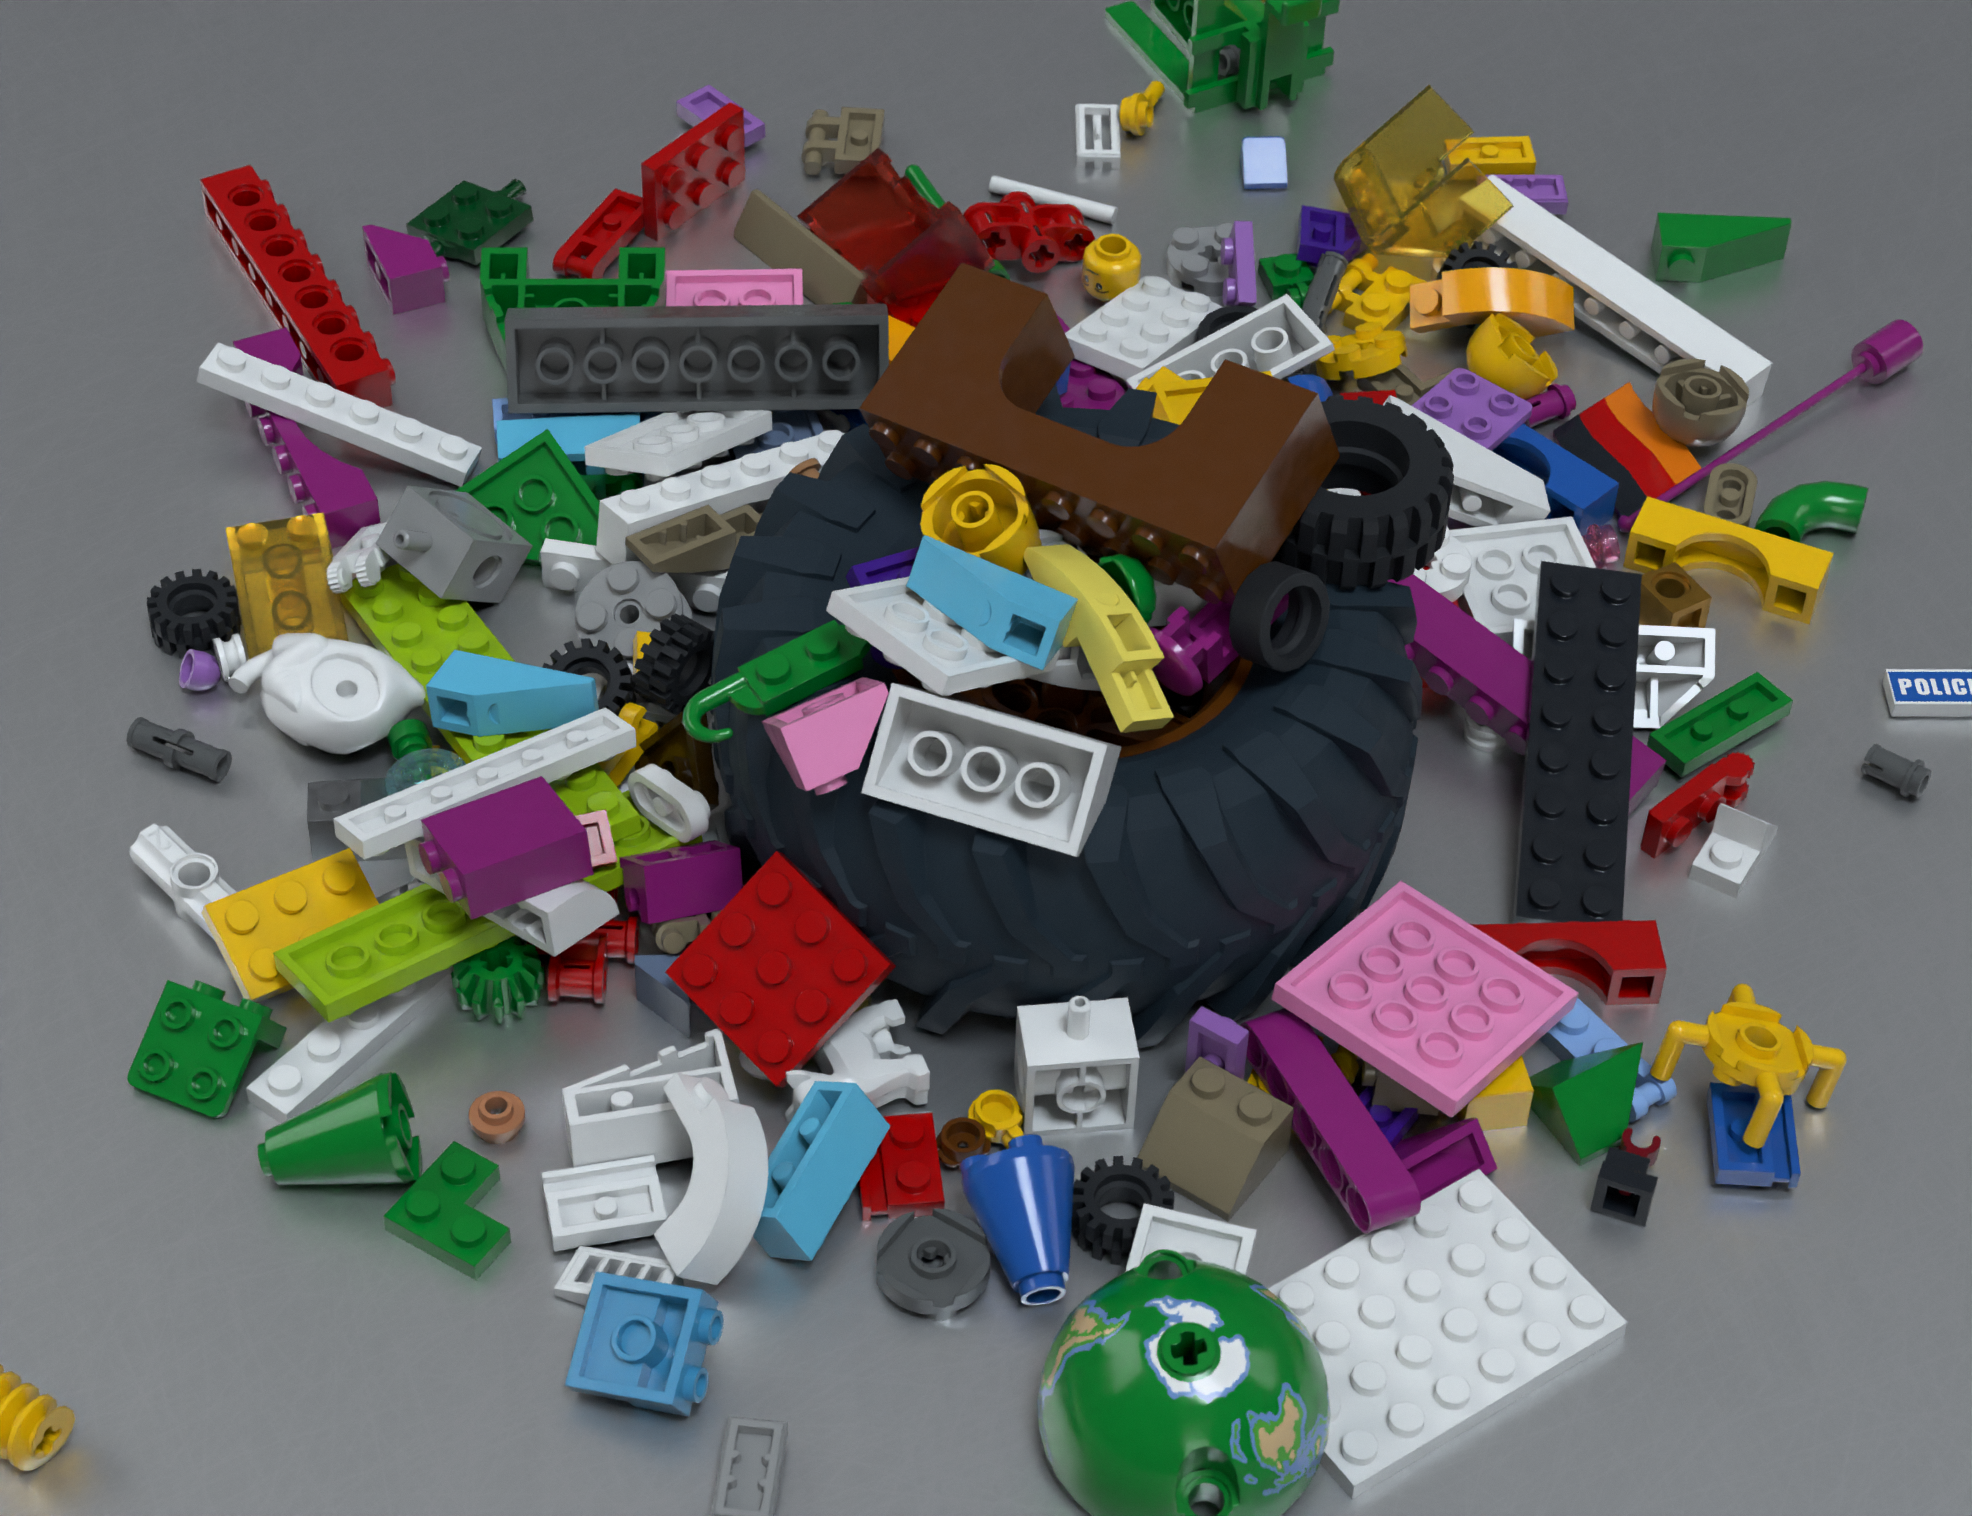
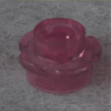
M1592 524L1588 526L1587 535H1583L1582 538L1593 561L1597 562L1599 569H1606L1607 564L1619 561V542L1613 527L1610 524L1603 526Z

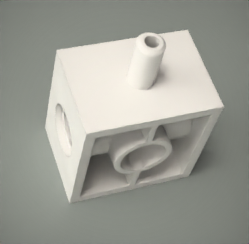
M1075 996L1069 1002L1017 1006L1014 1082L1018 1104L1023 1114V1135L1048 1136L1134 1128L1140 1057L1128 997L1090 1001L1087 997Z

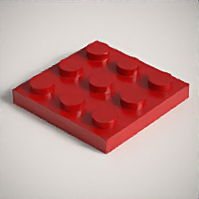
M776 851L671 964L665 973L777 1087L784 1088L788 1083L786 1072L800 1070L892 972L896 965L816 888L783 853Z

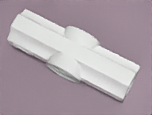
M154 823L140 831L137 840L130 847L131 859L174 900L175 911L181 919L186 922L197 923L213 938L201 914L204 905L237 892L219 876L218 865L212 857L203 853H195L168 826L160 827Z

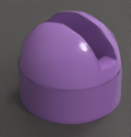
M189 649L180 667V687L193 691H207L215 687L221 675L218 661L207 652Z

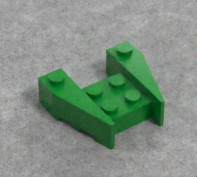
M482 247L480 289L483 320L506 375L505 317L508 308L666 306L665 247H619L618 279H530L528 247Z

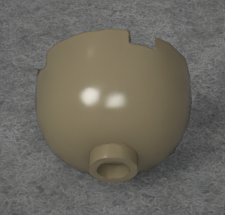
M1696 358L1679 359L1666 364L1661 369L1660 376L1655 382L1652 411L1660 429L1674 441L1687 447L1713 446L1731 436L1739 427L1745 415L1749 388L1743 378L1730 368L1721 365L1719 372L1704 368L1706 360Z

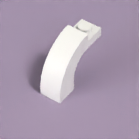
M676 1072L665 1084L663 1090L689 1134L693 1149V1170L684 1198L675 1211L654 1233V1236L677 1277L718 1285L743 1255L759 1223L768 1184L767 1144L761 1122L754 1107L728 1101L729 1097L725 1089L711 1078H698Z

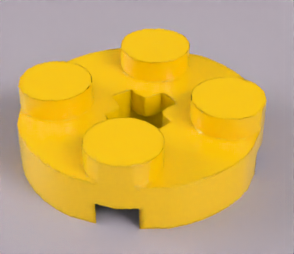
M1381 322L1364 323L1355 328L1354 334L1343 337L1338 335L1327 336L1333 343L1335 350L1315 361L1318 375L1327 380H1340L1339 372L1353 371L1354 379L1378 375L1401 364L1400 355L1407 358L1408 352L1405 337L1400 331L1383 330Z

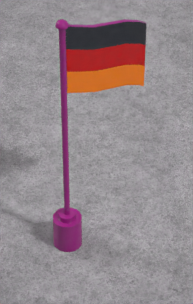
M1901 319L1890 322L1854 346L1851 353L1853 365L1851 371L1703 468L1686 445L1674 441L1660 429L1653 412L1643 404L1630 382L1554 429L1553 438L1557 445L1619 483L1614 508L1615 513L1619 517L1617 527L1623 533H1630L1647 496L1669 502L1710 475L1716 466L1728 463L1858 376L1871 384L1884 382L1920 358L1923 352V342L1919 332L1909 322Z

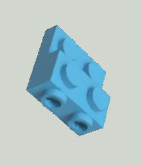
M596 1271L565 1386L574 1392L624 1400L635 1407L689 1417L692 1403H700L707 1392L709 1376L707 1369L702 1367L707 1345H716L722 1335L724 1319L722 1312L717 1310L719 1302L703 1289Z

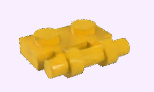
M1366 253L1362 258L1354 259L1348 264L1329 314L1334 309L1343 312V326L1354 331L1358 325L1368 322H1381L1383 330L1394 331L1410 314V285L1427 281L1392 266H1389L1382 275L1374 272L1378 266L1377 258L1373 254ZM1356 288L1363 291L1364 293L1362 295H1359L1352 291Z

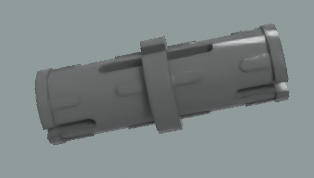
M139 717L131 724L127 733L126 741L128 747L136 750L139 749L163 759L164 764L174 770H179L183 767L219 782L224 779L230 769L232 755L229 751L218 749L196 740L194 734L188 730L179 728L173 731L152 723L143 717ZM165 744H172L174 746H177L188 752L193 753V755L185 754L171 747H168Z

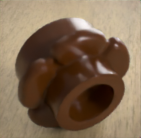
M967 1117L954 1118L948 1121L936 1138L937 1148H939V1159L945 1165L960 1169V1163L964 1159L974 1155H987L991 1150L990 1139L986 1138L983 1126L978 1121Z

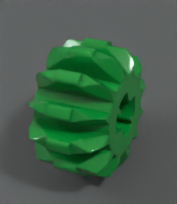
M515 935L508 940L500 942L495 947L485 949L457 962V964L453 965L451 979L452 987L456 990L457 1001L460 1003L462 1010H473L478 1021L489 1015H494L499 1024H501L504 1016L507 1014H513L522 1019L525 1007L538 1006L540 991L545 983L544 967L541 966L539 953L536 951L535 945H524L521 938Z

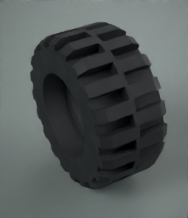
M1343 395L1328 396L1326 401L1321 403L1340 457L1271 562L1279 561L1283 564L1316 574L1324 585L1326 583L1340 585V590H1355L1356 585H1368L1369 589L1384 587L1390 579H1394L1397 583L1411 576L1415 569L1420 570L1434 558V553L1441 548L1445 539L1454 482V465L1451 455L1433 429L1427 430L1424 420L1413 413L1409 416L1403 414L1400 406L1386 402L1385 405L1373 403V398L1358 396L1357 400H1344ZM1327 489H1354L1369 493L1371 495H1345L1335 493Z

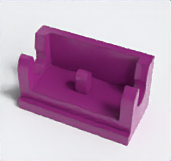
M716 840L620 857L627 908L629 912L640 910L641 921L646 924L722 910L743 888L740 848Z

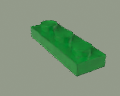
M1756 672L1650 733L1647 746L1667 760L1665 764L1682 778L1790 715L1793 700L1760 673Z

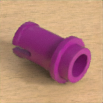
M1554 383L1548 386L1546 392L1526 399V401L1532 404L1533 408L1531 417L1524 424L1532 428L1556 417L1559 419L1568 418L1571 411L1576 408V399L1571 388L1566 384L1560 386Z

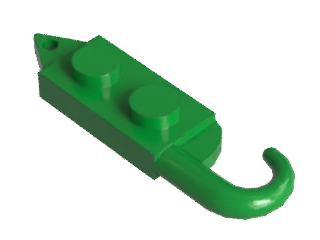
M834 619L739 666L737 673L699 691L688 701L684 708L683 725L687 733L698 741L718 743L727 740L733 736V730L731 728L712 730L704 727L701 724V718L705 713L731 701L737 709L746 714H765L767 717L863 669L862 659L873 645L863 638L852 635L846 630L845 625H839Z

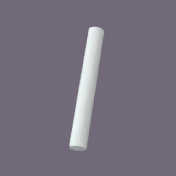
M995 175L992 176L989 183L990 193L1005 196L1016 191L1026 192L1033 198L1036 205H1074L1081 211L1083 217L1112 225L1118 213V208Z

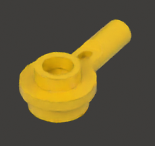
M1152 81L1143 93H1134L1132 96L1122 99L1120 105V124L1123 131L1132 132L1134 136H1142L1145 134L1147 127L1152 126L1154 119L1153 107L1165 92V87L1160 81Z
M998 1089L988 1090L980 1094L972 1102L968 1110V1118L978 1121L983 1126L986 1138L990 1139L991 1143H1002L1008 1149V1143L1012 1139L1023 1135L1021 1130L1023 1124L1022 1110L1015 1097L1010 1093Z

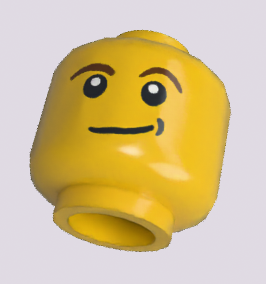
M1105 234L1092 241L1085 248L1083 255L1082 283L1085 290L1092 297L1108 303L1129 287L1137 285L1140 281L1142 261L1139 248L1126 237L1119 234Z

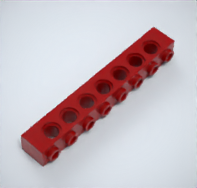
M251 165L200 179L206 217L280 329L287 328L301 354L302 363L312 379L317 382L326 383L334 389L362 400L371 401L382 408L393 405L391 385L396 384V376L391 362L388 358L382 359L380 357L372 334L369 331L363 332L354 307L344 304L337 282L334 279L328 280L325 276L320 257L316 253L311 255L301 229L294 230L284 204L278 205L275 202L269 182L266 179L261 180Z

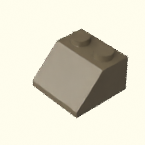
M1199 1057L1168 1092L1137 1158L1143 1160L1142 1170L1146 1171L1153 1164L1159 1168V1178L1163 1176L1168 1178L1171 1190L1229 1222L1289 1150L1294 1108L1210 1061Z

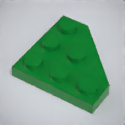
M548 429L455 490L469 493L533 545L523 564L541 566L540 551L545 538L597 545L600 502Z

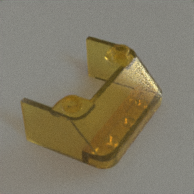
M1430 85L1424 88L1339 164L1334 174V182L1361 241L1376 255L1446 259L1454 248L1458 250L1460 244L1468 242L1469 247H1471L1474 240L1514 207L1512 202L1468 157L1443 178L1445 168L1441 161L1468 139L1474 131Z

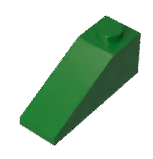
M1657 213L1651 245L1655 281L1701 283L1784 259L1792 224L1791 218Z

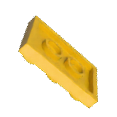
M348 848L206 904L201 914L243 998L260 1003L294 989L277 971L274 952L379 905L356 857L352 850Z

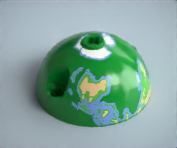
M1160 1249L1150 1253L1138 1267L1132 1268L1108 1281L1088 1295L1068 1315L1054 1337L1041 1373L1037 1397L1038 1428L1045 1454L1058 1480L1074 1500L1092 1516H1198L1190 1507L1199 1501H1210L1216 1504L1221 1510L1216 1516H1280L1306 1490L1319 1468L1328 1441L1331 1416L1327 1377L1318 1348L1305 1325L1290 1307L1261 1283L1239 1271L1214 1263L1187 1260L1178 1252L1167 1249ZM1181 1356H1192L1193 1364L1196 1365H1183V1357ZM1201 1468H1206V1469H1208V1470L1195 1471V1470H1198V1469H1201Z

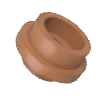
M506 1091L485 1093L479 1096L470 1106V1126L485 1142L491 1144L509 1142L517 1136L525 1122L524 1104L516 1095Z

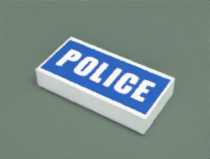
M1885 669L1882 683L1891 716L1972 717V669Z

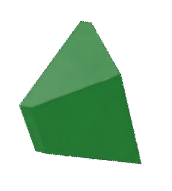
M1643 1042L1563 1060L1529 1077L1534 1090L1530 1108L1579 1166L1607 1153L1609 1147L1616 1148L1620 1146L1622 1134L1628 1128Z

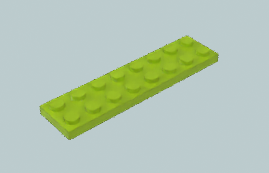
M629 790L623 792V795L640 814L642 831L613 842L618 861L617 865L593 869V875L585 877L583 880L608 892L624 884L623 869L620 868V857L703 842L702 835L686 843L680 842L644 817L634 804ZM424 883L274 952L273 955L277 971L330 1023L338 1018L348 1016L356 1010L389 994L397 993L404 987L436 972L446 970L453 964L476 953L495 947L500 942L515 936V934L484 916L471 920L457 901L449 902L445 894Z

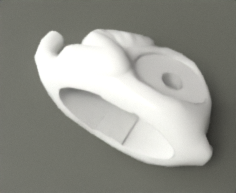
M286 633L277 636L273 641L271 650L249 659L233 673L228 683L235 692L242 694L247 692L250 686L261 678V703L267 717L284 734L306 747L311 745L331 754L342 755L358 751L388 736L392 726L402 720H406L412 711L424 703L426 696L424 686L400 663L384 652L362 644L325 638L315 633Z

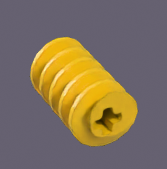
M0 1364V1457L9 1459L10 1464L21 1471L34 1470L46 1464L66 1443L75 1423L74 1412L67 1406L57 1407V1400L48 1394L39 1395V1389L31 1383L22 1384L21 1377L14 1372L4 1373V1368Z

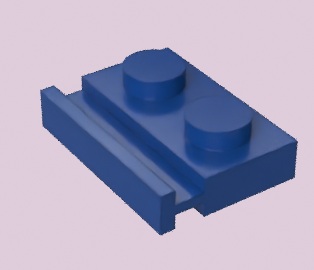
M1710 1082L1706 1097L1716 1184L1772 1187V1183L1775 1181L1788 1182V1188H1797L1801 1172L1791 1095H1783V1104L1762 1148H1753L1744 1142L1743 1135L1760 1099L1758 1088L1747 1084L1730 1086L1725 1083Z

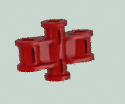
M1022 191L1011 192L1005 195L999 203H976L970 206L961 218V226L965 234L972 238V247L978 257L995 260L1021 259L1024 267L1033 273L1046 272L1052 269L1058 261L1075 262L1082 260L1085 248L1095 240L1091 229L1084 225L1083 215L1076 206L1070 204H1041L1036 206L1033 198L1028 193Z
M619 887L607 892L613 897L617 906ZM615 916L556 957L535 946L539 956L550 955L548 1000L550 1002H558L560 997L593 998L596 1004H604L609 958H626L628 964H634V955L639 953V916H630L627 921L616 920L617 916Z

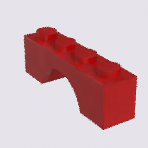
M1656 920L1471 924L1548 974L1566 976L1587 985L1601 998L1605 1005L1659 1004L1667 967Z

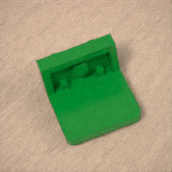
M167 980L130 1067L127 1079L133 1087L219 1119L224 1117L230 1108L257 1041L279 1048L287 1028L270 1020L273 1009L242 998L238 1007L222 1001L226 993L225 991L201 981L195 980L190 989Z

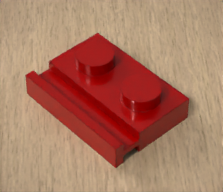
M931 1112L883 1116L891 1127L858 1181L862 1220L871 1221V1215L887 1214L888 1219H897L911 1212H914V1217L933 1216V1209H945L933 1114Z

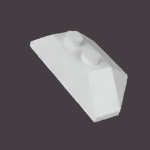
M1514 619L1512 647L1532 661L1535 620ZM1639 625L1633 729L1657 730L1664 726L1715 678V629Z

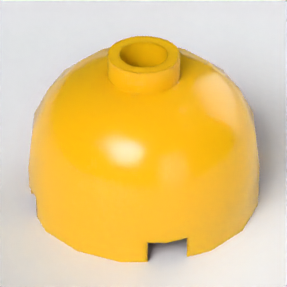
M1492 313L1469 339L1466 349L1467 368L1469 371L1524 400L1542 393L1558 377L1557 367L1546 350L1538 356L1535 349L1531 346L1535 338L1515 320L1502 313H1498L1495 317Z

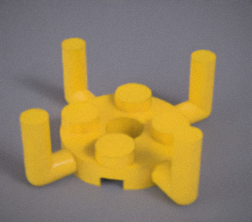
M1742 983L1733 988L1727 1003L1723 1004L1720 1012L1714 1014L1713 1010L1708 1015L1705 1025L1680 1020L1671 1022L1652 1063L1650 1073L1658 1080L1668 1081L1674 1072L1685 1044L1702 1047L1708 1059L1714 1064L1712 1072L1719 1081L1730 1086H1739L1744 1083L1758 1088L1760 1099L1745 1130L1743 1140L1753 1148H1762L1783 1104V1095H1791L1797 1091L1809 1067H1818L1819 1070L1806 1096V1100L1813 1107L1825 1108L1846 1065L1847 1057L1840 1049L1812 1044L1808 1035L1798 1025L1794 1032L1780 1024L1779 1021L1782 1014L1757 1004L1752 988Z

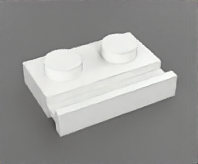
M654 1155L541 1172L554 1251L652 1236L667 1220Z

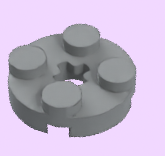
M1223 223L1217 227H1181L1176 229L1172 234V241L1167 248L1166 270L1170 279L1180 287L1182 281L1193 285L1194 292L1206 296H1223L1224 279L1229 278L1228 265L1221 264L1222 238L1229 237L1233 224ZM1254 249V260L1256 264V252Z

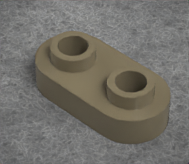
M1725 463L1716 466L1710 473L1702 513L1749 527L1758 482L1754 472L1743 465L1735 463Z

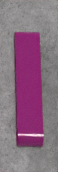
M1286 1008L1241 1023V1027L1249 1030L1246 1054L1249 1063L1270 1095L1294 1108L1293 1130L1360 1231L1366 1234L1419 1214L1421 1200L1414 1179L1310 1024Z

